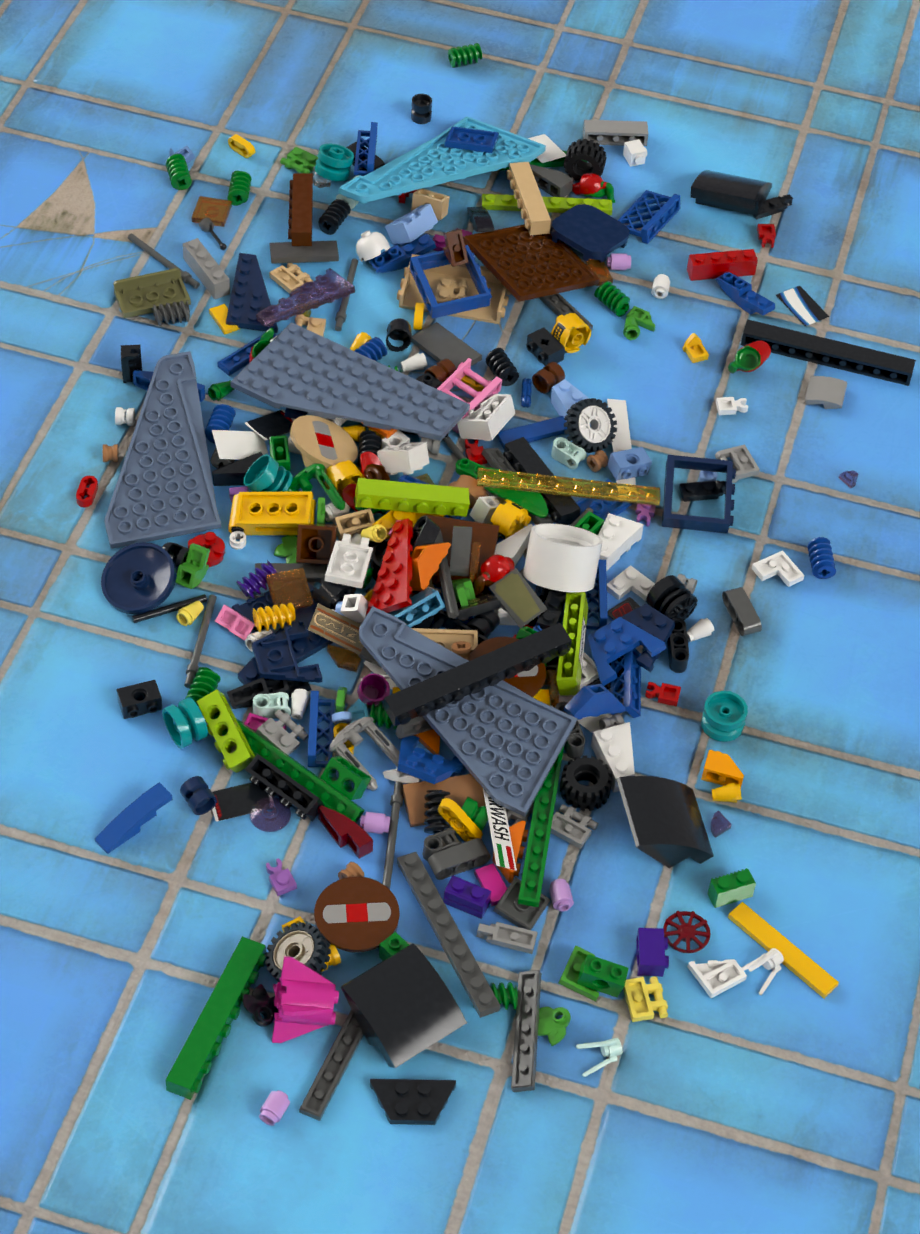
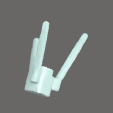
M618 1038L576 1045L577 1049L600 1047L602 1055L608 1057V1059L582 1074L583 1077L594 1073L609 1063L618 1061L617 1056L622 1055V1045Z

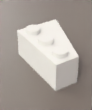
M608 513L598 534L603 540L599 559L606 560V571L620 559L624 552H628L636 541L639 542L641 540L644 524Z
M630 722L594 731L591 747L597 760L601 759L603 765L607 764L612 772L611 789L613 793L620 791L617 778L635 775Z

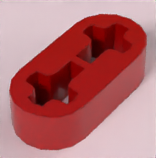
M85 476L80 482L76 493V501L80 507H89L94 502L98 490V481L94 476Z

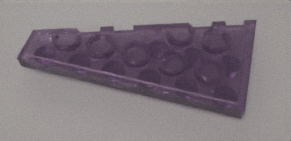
M329 268L326 270L325 275L316 276L314 282H307L289 293L290 297L287 299L281 298L278 300L279 304L270 305L257 313V321L265 327L272 326L281 320H287L289 317L303 314L305 311L316 309L326 303H332L339 298L348 297L350 294L355 293V286Z

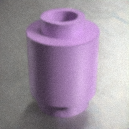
M610 253V257H607L606 261L607 267L610 270L626 271L631 268V255Z
M366 811V815H361L360 827L364 828L368 833H388L390 817L385 816L386 814Z
M564 879L552 881L549 892L554 909L562 912L569 910L574 904L570 885Z
M280 1090L272 1091L260 1109L259 1118L270 1126L278 1123L290 1105L288 1095Z

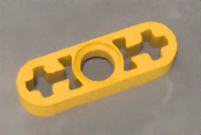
M442 799L437 810L465 842L476 838L481 839L483 836L482 831L461 807L451 799Z

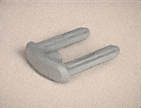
M363 717L350 723L336 735L330 744V752H335L338 756H342L370 776L372 779L367 789L375 791L378 788L376 780L343 743L349 740L354 747L358 746L364 740L359 733L365 731L396 767H398L400 752L373 723L374 718Z

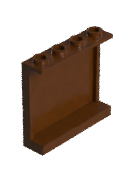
M426 514L428 518L440 527L443 542L451 544L446 555L449 570L453 526L472 527L469 577L451 575V579H471L472 586H474L475 580L479 577L481 565L489 557L495 555L500 526ZM437 570L433 574L431 581L434 585L441 587ZM484 586L482 592H487L488 587Z

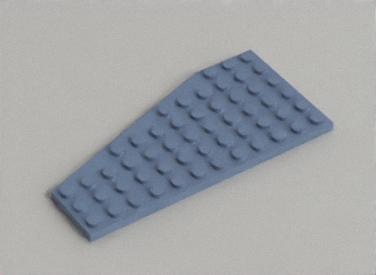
M292 322L231 381L232 388L274 408L286 407L306 411L308 415L333 420L335 418L362 422L364 426L391 430L392 428L417 433L419 437L442 441L470 410V404Z

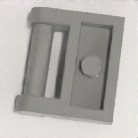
M745 445L720 450L715 454V458L718 460H727L726 458L730 457L738 471H736L735 479H732V483L737 482L739 479L759 475L760 469Z

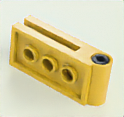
M239 492V494L233 496L228 531L230 533L241 531L246 535H298V524H314L316 501L313 499V492Z

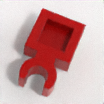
M758 224L757 233L758 239L762 240L761 246L765 248V244L768 243L773 248L776 237L774 224Z
M465 439V455L467 459L480 465L487 464V460L482 455L484 448L483 446L478 447V440L474 439V443L470 444Z
M648 682L647 689L649 690H646V698L652 699L657 697L658 703L677 707L681 687L662 683L661 687L653 682Z

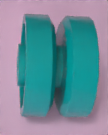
M323 144L319 147L315 172L328 180H347L350 176V166L353 164L354 153L350 149L338 144Z
M718 691L708 696L701 718V727L704 733L710 738L722 742L738 738L744 730L748 714V706L745 700L731 691Z
M188 697L178 703V707L172 704L162 710L165 726L178 748L182 749L191 745L192 739L200 741L208 736L205 719L192 698Z

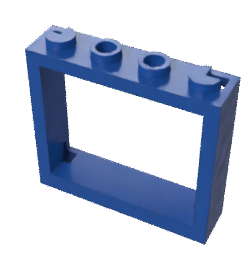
M465 245L468 263H465L479 294L461 299L437 303L423 270L450 264L444 251L410 258L409 269L431 319L490 306V298H492L491 289L487 287L486 278L482 276L480 265L476 263L475 255L471 252L468 245Z

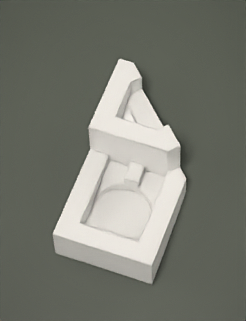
M397 768L383 772L384 778L395 782L417 783L421 780L400 772Z

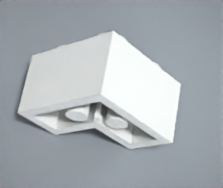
M411 442L402 447H385L377 451L378 458L388 475H396L398 472H403V475H410L429 464L427 442Z

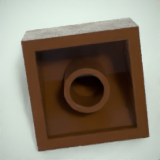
M298 524L296 562L329 564L336 542L337 525Z

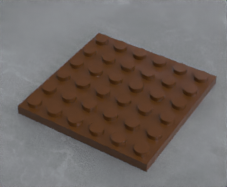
M525 224L463 237L465 245L469 246L471 252L474 253L518 302L599 284L600 279L563 241L553 242L551 233L530 235L528 229L525 228Z

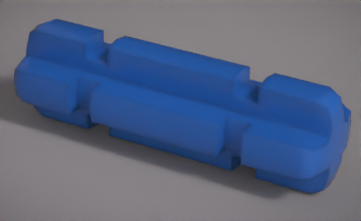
M530 378L522 380L521 406L527 408L531 406L532 380Z

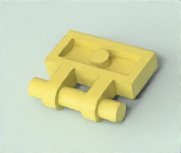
M656 976L649 979L650 984L645 983L644 977L626 980L623 990L632 1022L653 1019V1011L659 1012L660 1018L668 1017L667 1001L663 999L662 995L663 987ZM649 994L654 995L655 1001H650Z

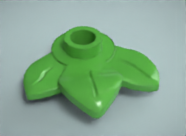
M287 535L282 537L283 543L276 547L274 555L286 557V563H299L296 562L297 536Z
M541 1007L539 1009L538 1036L548 1035L551 1046L558 1044L566 1035V1027L571 1020L569 1011L563 1007L555 1009ZM559 1015H563L561 1019H556Z

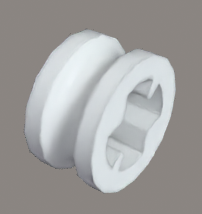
M234 531L230 534V546L233 549L240 550L246 546V534L244 532Z

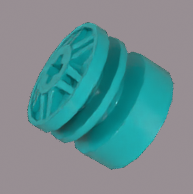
M266 454L259 457L250 466L244 477V485L253 492H287L292 483L293 474L283 466H279L276 460Z

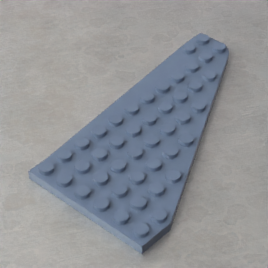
M190 351L163 356L156 364L104 520L111 549L134 543L150 542L221 528V521L216 507L195 366Z
M373 606L359 628L360 642L400 690L469 662L406 626L405 622ZM503 680L494 686L483 688L476 694L471 693L464 696L460 701L448 703L441 709H434L423 716L496 804L524 817L577 723V718L536 700Z

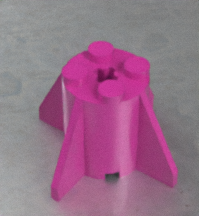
M284 956L282 974L279 978L280 982L273 984V991L275 993L274 1006H277L278 1013L274 1012L275 1021L272 1043H283L324 1026L334 1025L336 1013L333 1012L334 1004H337L339 1000V991L336 990V985L294 957Z

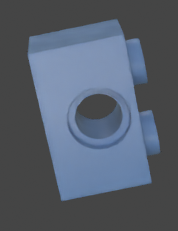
M639 447L611 453L607 466L617 481L648 475L652 461L644 448Z

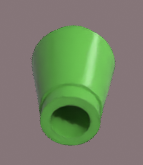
M631 316L625 319L623 330L624 336L629 340L636 339L640 334L636 320Z

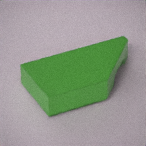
M634 306L626 315V318L634 317L637 325L650 331H655V324L652 322L648 311Z
M318 497L317 524H325V498Z
M346 687L338 688L336 713L342 712L345 709Z

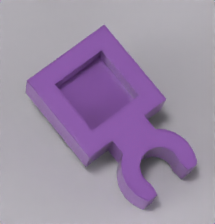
M639 496L636 508V522L640 523L641 520H645L646 526L650 525L651 517L654 518L657 504L656 499Z
M279 858L276 859L277 867H271L269 862L266 863V870L270 874L269 881L277 896L297 889V884L289 869L282 870V861Z

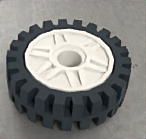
M596 398L581 400L570 407L571 409H568L566 412L568 415L564 418L567 421L564 423V427H567V430L564 431L565 434H569L567 437L568 441L572 440L573 444L583 448L588 453L607 448L616 436L614 433L617 432V428L614 427V425H617V420L613 421L612 419L615 417V414H610L612 411L611 407L606 408L608 404L602 403V400H596Z

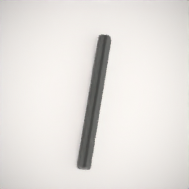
M441 529L434 543L443 542ZM446 556L439 564L438 573L447 615L449 618L455 619L459 616Z

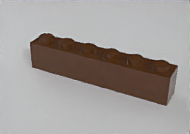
M293 173V180H290L288 239H292V246H312L313 173Z

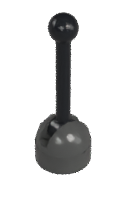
M210 218L201 220L199 227L202 231L210 232L219 243L220 249L225 250L226 244L222 243L213 231L214 224Z

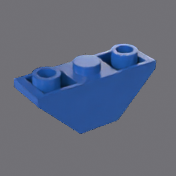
M602 684L584 686L567 703L564 711L580 720L584 717H598L608 713L616 714L617 712L625 711L626 707Z

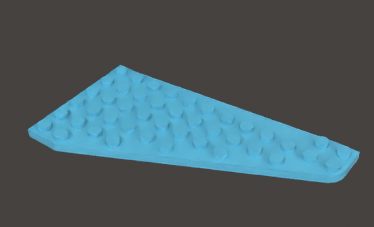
M467 116L453 126L498 132L499 138L492 153L445 147L450 127L437 137L365 176L359 175L339 187V194L366 204L369 201L401 195L402 193L433 187L434 185L458 179H466L467 177L490 171H498L499 169L509 167V163L531 162L546 151V145Z

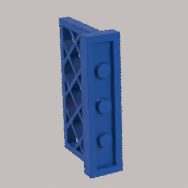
M646 190L618 221L623 224L629 223V225H625L629 229V234L641 237L642 242L648 244L681 209L680 195L674 194L672 197Z

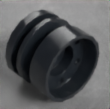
M674 575L666 576L658 581L651 588L646 598L649 606L670 619L677 617L686 620L692 614L698 602L694 594H691L690 590L686 589L684 584Z

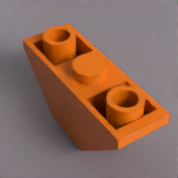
M449 542L415 547L410 555L413 558L412 580L410 581L412 591H424L429 586L430 579L439 569L442 559L448 554V549L451 546Z
M523 820L509 827L517 871L496 866L509 883H512L514 876H519L521 864L518 863V859H523L525 847L522 846V842H526L529 830L525 829L526 821ZM493 851V860H492V861H493V863L496 865L495 855H494V851Z

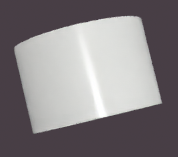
M550 523L535 525L531 528L523 576L533 584L563 592L590 591L594 588L603 540L590 531L574 526Z

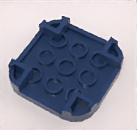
M586 204L576 205L555 218L550 229L553 242L557 243L560 240L583 253L582 260L587 262L589 259L599 260L600 263L604 262L608 254L620 246L625 248L629 238L627 226L598 208Z

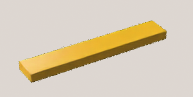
M741 902L728 914V918L765 950L769 951L772 948L779 950L784 958L782 964L822 998L825 999L838 986L839 982L744 902Z

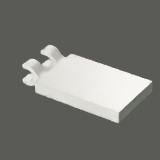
M344 533L342 541L336 540L324 581L362 589L373 548L368 546L370 538L362 537L361 544L357 545L350 543V534Z

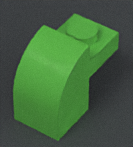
M195 543L190 544L186 562L178 567L175 583L189 589L197 587L207 573L209 565L206 564L210 549Z
M471 579L452 580L456 602L460 603L461 607L468 606V600L476 598Z

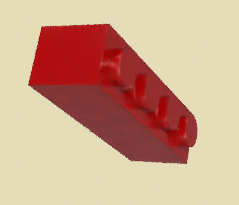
M754 249L690 254L687 272L690 281L716 279L727 272L737 277L755 275L758 259Z

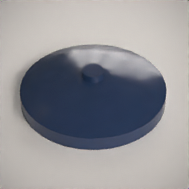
M148 542L128 545L116 552L107 562L101 577L103 594L108 602L121 612L128 614L148 612L162 604L171 594L176 582V566L169 553L159 545Z

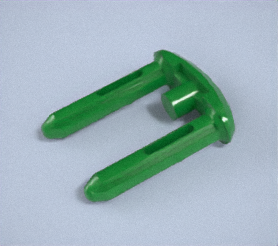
M312 464L293 477L287 492H299L298 489L300 488L302 491H311L313 486L309 480L315 478L334 506L339 510L345 509V501L325 473V466L323 464ZM324 479H325V481L327 482V484L329 485L330 489H329V488L327 487V485L325 484Z

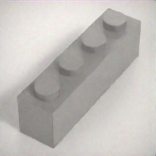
M584 120L583 139L588 141L590 139L594 140V143L598 142L600 145L624 146L625 142L639 139L643 146H647L648 125L646 121Z
M199 239L183 243V259L212 297L218 299L229 295L230 279Z

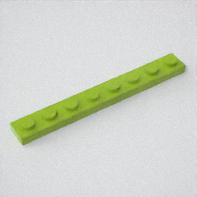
M482 194V206L487 210L521 211V209H518L517 199L514 198V195ZM542 196L548 213H564L576 205L586 204L596 207L608 215H612V200Z

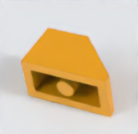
M709 750L701 780L723 786L731 783L740 784L741 789L744 775L731 757L720 751Z

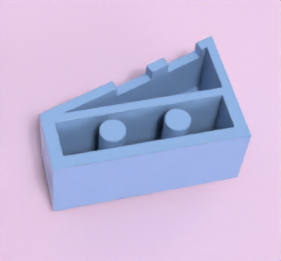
M425 204L389 223L385 228L392 244H400L401 246L412 242L425 231L432 229L438 220L431 204Z
M564 379L552 387L550 402L558 415L565 418L568 415L566 412L568 409H571L570 407L573 404L589 398Z

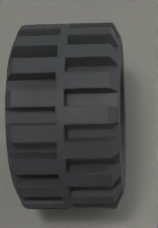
M579 139L577 142H572L568 147L564 160L565 172L569 173L568 176L573 177L575 181H580L581 176L586 173H594L601 177L607 159L604 148L600 147L598 142L594 143V140L591 139L590 141L587 139L581 141Z
M587 755L582 758L579 756L575 757L574 761L569 760L568 764L563 767L560 782L561 797L566 799L568 805L572 804V807L576 809L577 807L581 808V811H585V809L592 811L594 807L598 809L609 799L612 772L607 764L603 765L601 759L596 760V757L593 756L587 758ZM585 780L592 782L594 785L584 786L578 783V781Z

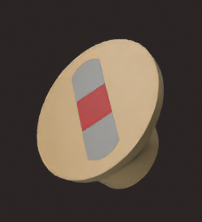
M312 415L300 416L293 421L290 436L294 445L301 452L305 467L315 463L323 464L325 466L324 471L327 474L326 470L329 466L347 460L354 462L357 459L358 449L354 440L337 424L322 417Z

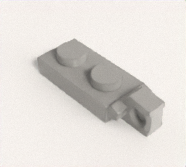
M500 922L490 926L480 923L477 937L485 939L486 942L533 954L537 932Z

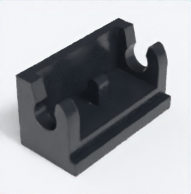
M121 345L123 383L134 382L133 372L135 370L142 371L140 345Z

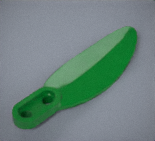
M462 458L456 462L455 470L457 474L475 478L486 490L505 500L513 501L537 517L545 518L547 516L548 508L544 498L526 479L511 472L484 467L467 458Z

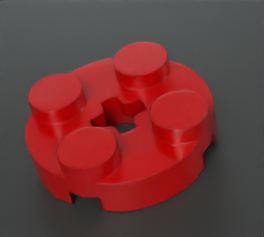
M214 532L198 535L188 541V548H190V544L195 543L210 549L206 564L209 567L215 566L223 560L225 544Z

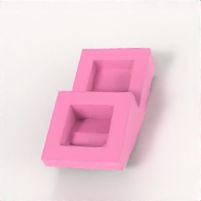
M227 605L222 607L215 619L216 623L225 627L244 641L255 627L252 621Z

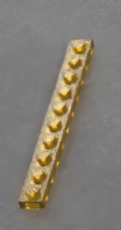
M478 468L477 486L656 506L660 504V488L486 468Z

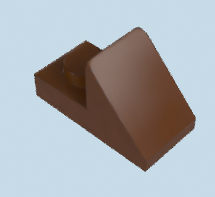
M462 229L444 233L446 247L443 248V251L451 266L455 267L468 263Z

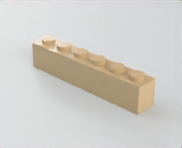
M529 162L509 163V170L506 173L507 179L510 180V187L514 190V198L517 199L518 209H521V217L525 220V228L528 229L530 235L550 234L551 219Z

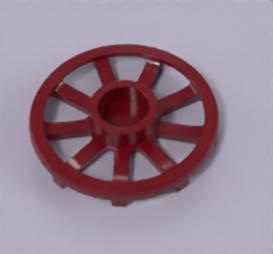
M676 911V913L666 919L663 926L664 937L678 935L679 938L673 944L668 939V944L673 949L682 953L698 952L710 940L711 933L707 920L695 914L694 911ZM682 916H690L688 923L684 922ZM678 917L681 925L673 922L672 920ZM693 918L700 921L695 925H691ZM667 926H673L678 930L667 932ZM704 926L706 932L696 931V929ZM695 935L706 937L705 942L702 943ZM693 940L699 947L690 950V941ZM681 941L686 942V950L676 946Z

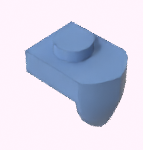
M188 146L175 153L170 148V156L181 154L184 156L187 164L195 159L193 152Z

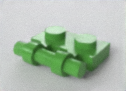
M295 147L287 154V159L281 158L280 163L288 169L296 170L297 173H310V171H315L318 156Z

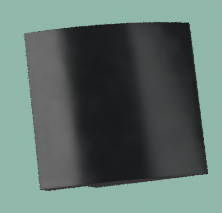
M704 170L697 176L691 186V198H696L695 203L758 216L772 188V183Z
M626 776L616 779L636 848L668 868L689 857L700 864L714 857L692 788L674 780L653 776Z
M413 943L341 986L368 1044L380 1048L388 1067L396 1068L467 1024L449 989L431 963Z

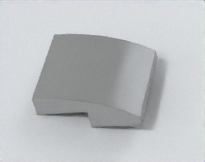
M810 376L805 396L806 405L823 404L824 409L842 408L847 382L832 377Z

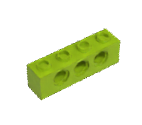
M216 689L198 700L197 703L208 724L209 734L214 736L216 740L214 742L216 749L219 753L222 752L224 756L222 760L225 767L238 773L251 763L255 755L225 695ZM220 712L219 717L214 719V715ZM228 728L227 734L222 736L223 731ZM236 745V750L231 753V748Z

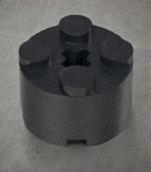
M324 577L320 581L322 585L319 589L315 587L312 599L317 604L319 603L331 610H335L337 602L343 601L344 595L355 594L356 587L324 581Z

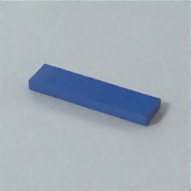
M261 336L217 362L218 367L230 376L248 365L251 348L260 341Z
M563 416L500 431L497 434V438L503 449H505L506 443L524 437L529 443L565 434L564 430H567V427H564V423L566 420H564Z

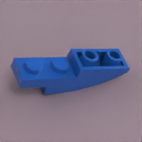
M426 233L402 247L395 245L368 261L376 272L396 271L409 266L412 254L424 255L435 249L436 244Z
M727 272L716 278L717 283L726 295L750 315L757 312L763 316L775 309L774 302L752 291V284L736 275Z

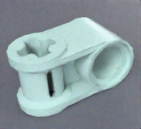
M558 437L553 441L552 458L566 465L569 469H576L578 463L586 459V451L566 438Z
M285 692L257 694L253 698L252 713L268 719L270 717L277 718L274 714L280 709L283 713L291 715V708L288 707L289 695Z

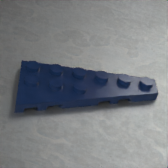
M239 253L226 325H237L238 328L265 332L273 328L274 333H277L278 327L257 256Z
M311 596L295 611L296 619L295 622L292 621L291 627L298 624V621L306 619L307 626L309 627L317 607V603ZM280 628L275 634H277V633L283 631L284 628H283V629ZM309 631V637L291 640L297 663L334 643L312 631ZM255 657L238 673V679L243 685L260 679Z

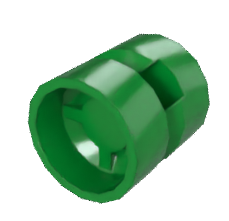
M467 797L461 809L482 831L488 821L486 806L478 807L477 801Z

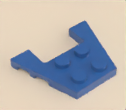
M621 617L587 636L600 683L603 686L617 679V674L609 663L636 647L642 645L651 657L667 649L665 642Z
M412 735L400 740L397 770L432 784H437L451 777V773L455 771L458 773L462 772V768L465 767L456 755L449 761L441 755H433L426 752L423 748H416L419 743V737Z

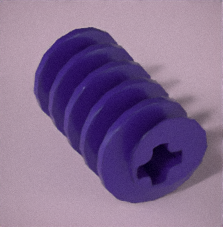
M268 560V566L264 563L261 564L262 570L255 568L256 575L249 572L250 579L244 576L242 577L243 583L240 581L236 582L246 597L255 598L254 592L260 595L261 587L267 590L266 583L273 586V578L278 582L280 581L278 573Z

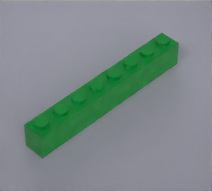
M242 936L165 1080L166 1091L189 1100L192 1099L194 1093L199 1092L204 1074L207 1075L209 1073L213 1057L218 1056L223 1038H227L230 1033L231 1022L239 1016L243 995L250 993L249 988L251 984L256 983L260 967L265 966V960H267L265 957L266 945Z

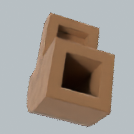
M461 475L457 481L451 482L448 485L469 488V509L474 507L479 497L489 496L483 485L468 475Z

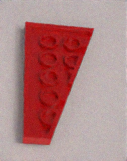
M409 518L396 522L392 527V533L387 543L388 546L383 556L381 568L378 571V577L373 587L366 615L372 606L389 613L412 605L409 594L412 593L410 581L412 580L413 558L410 557V553L413 551V546L410 544V541L413 538V522Z

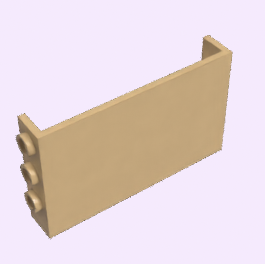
M409 262V266L405 267L404 270L405 279H401V290H398L397 300H399V307L415 310L416 302L424 303L409 269ZM448 264L423 270L434 296H436L439 277L456 279V284H459L462 279H466L468 291L465 293L466 297L479 294L465 264L455 267ZM480 266L481 274L486 278L487 287L491 289L492 298H490V306L447 316L500 324L501 318L505 317L506 308L504 306L508 305L509 296L507 295L511 293L486 266ZM424 303V312H428Z

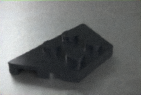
M370 1079V1087L374 1090L390 1124L435 1125L441 1111L448 1102L449 1096L456 1088V1080Z

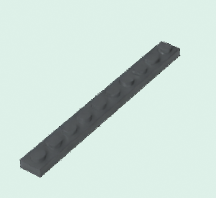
M417 852L398 857L397 864L479 1017L481 1018L500 1011V1004Z

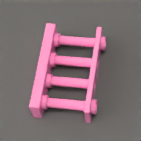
M468 358L464 363L461 362L457 370L437 389L462 400L450 392L454 386H457L474 398L471 402L466 403L470 404V410L476 411L480 408L482 402L501 391L502 379L496 376L492 381H487L471 370L472 359ZM467 375L485 388L477 392L462 382L461 379ZM468 412L462 417V419L469 415ZM456 424L452 428V430L456 433H459L458 426Z

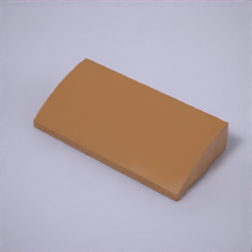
M471 774L449 777L437 784L427 781L403 784L402 788L410 827L426 825L424 820L428 817L424 815V812L429 809H426L424 804L429 801H426L424 797L426 794H429L426 792L428 790L450 792V795L444 798L455 801L461 808L467 797L477 801L478 807L486 806L483 788Z

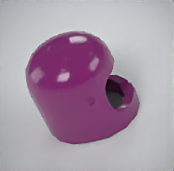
M368 674L358 685V697L366 705L372 706L373 703L377 705L384 700V697L389 696V683L379 674Z

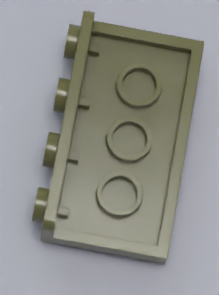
M179 268L116 280L113 283L114 294L124 319L153 313L154 304L157 309L159 304H162L165 308L166 303H169L172 307L173 302H176L179 306L180 301H183L186 305L187 300L188 304L191 305V299L181 278Z

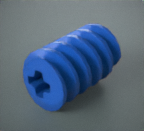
M378 337L372 338L369 342L355 350V352L375 361L382 359L388 353L384 343Z
M225 404L215 406L205 429V437L215 444L212 430L229 431L236 411L231 406Z
M824 537L811 540L807 548L813 575L819 579L833 577L836 574L830 540Z

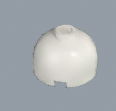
M370 230L362 233L361 238L356 244V252L361 262L363 259L364 261L373 259L381 255V250L385 249L387 251L390 248L389 242L383 234L379 232L371 233Z

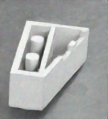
M495 394L482 402L480 408L476 411L470 410L468 412L469 415L464 419L461 418L457 423L460 438L484 441L493 440L515 414L512 396L509 394Z

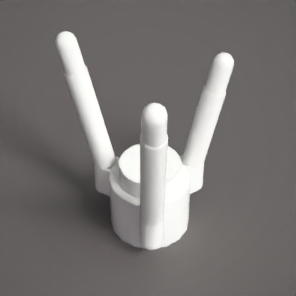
M772 948L759 958L741 967L743 971L748 969L750 972L761 965L767 970H773L760 989L759 995L764 993L776 973L782 969L780 964L784 961V958L779 950Z

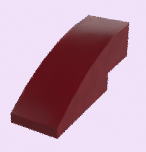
M324 806L318 807L319 821L340 848L348 844L359 859L373 851V839L357 823L335 810Z

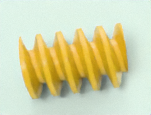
M290 602L287 606L285 604H281L280 607L273 605L272 609L270 606H266L265 609L259 607L257 611L253 608L254 624L258 632H261L262 626L265 627L266 631H269V625H272L274 630H276L277 624L280 625L281 629L284 628L285 622L288 626L292 625V621L295 622L296 619L294 606Z

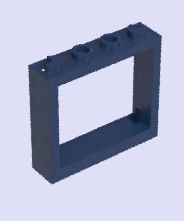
M668 455L665 469L662 527L728 533L729 526H733L734 516H730L731 511L734 510V500H731V495L735 493V484H732V479H735L736 468H733V461ZM674 468L726 473L724 519L671 514Z

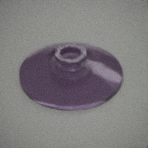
M263 798L254 804L252 813H250V820L259 830L275 832L281 830L289 823L291 810L279 802L280 798Z

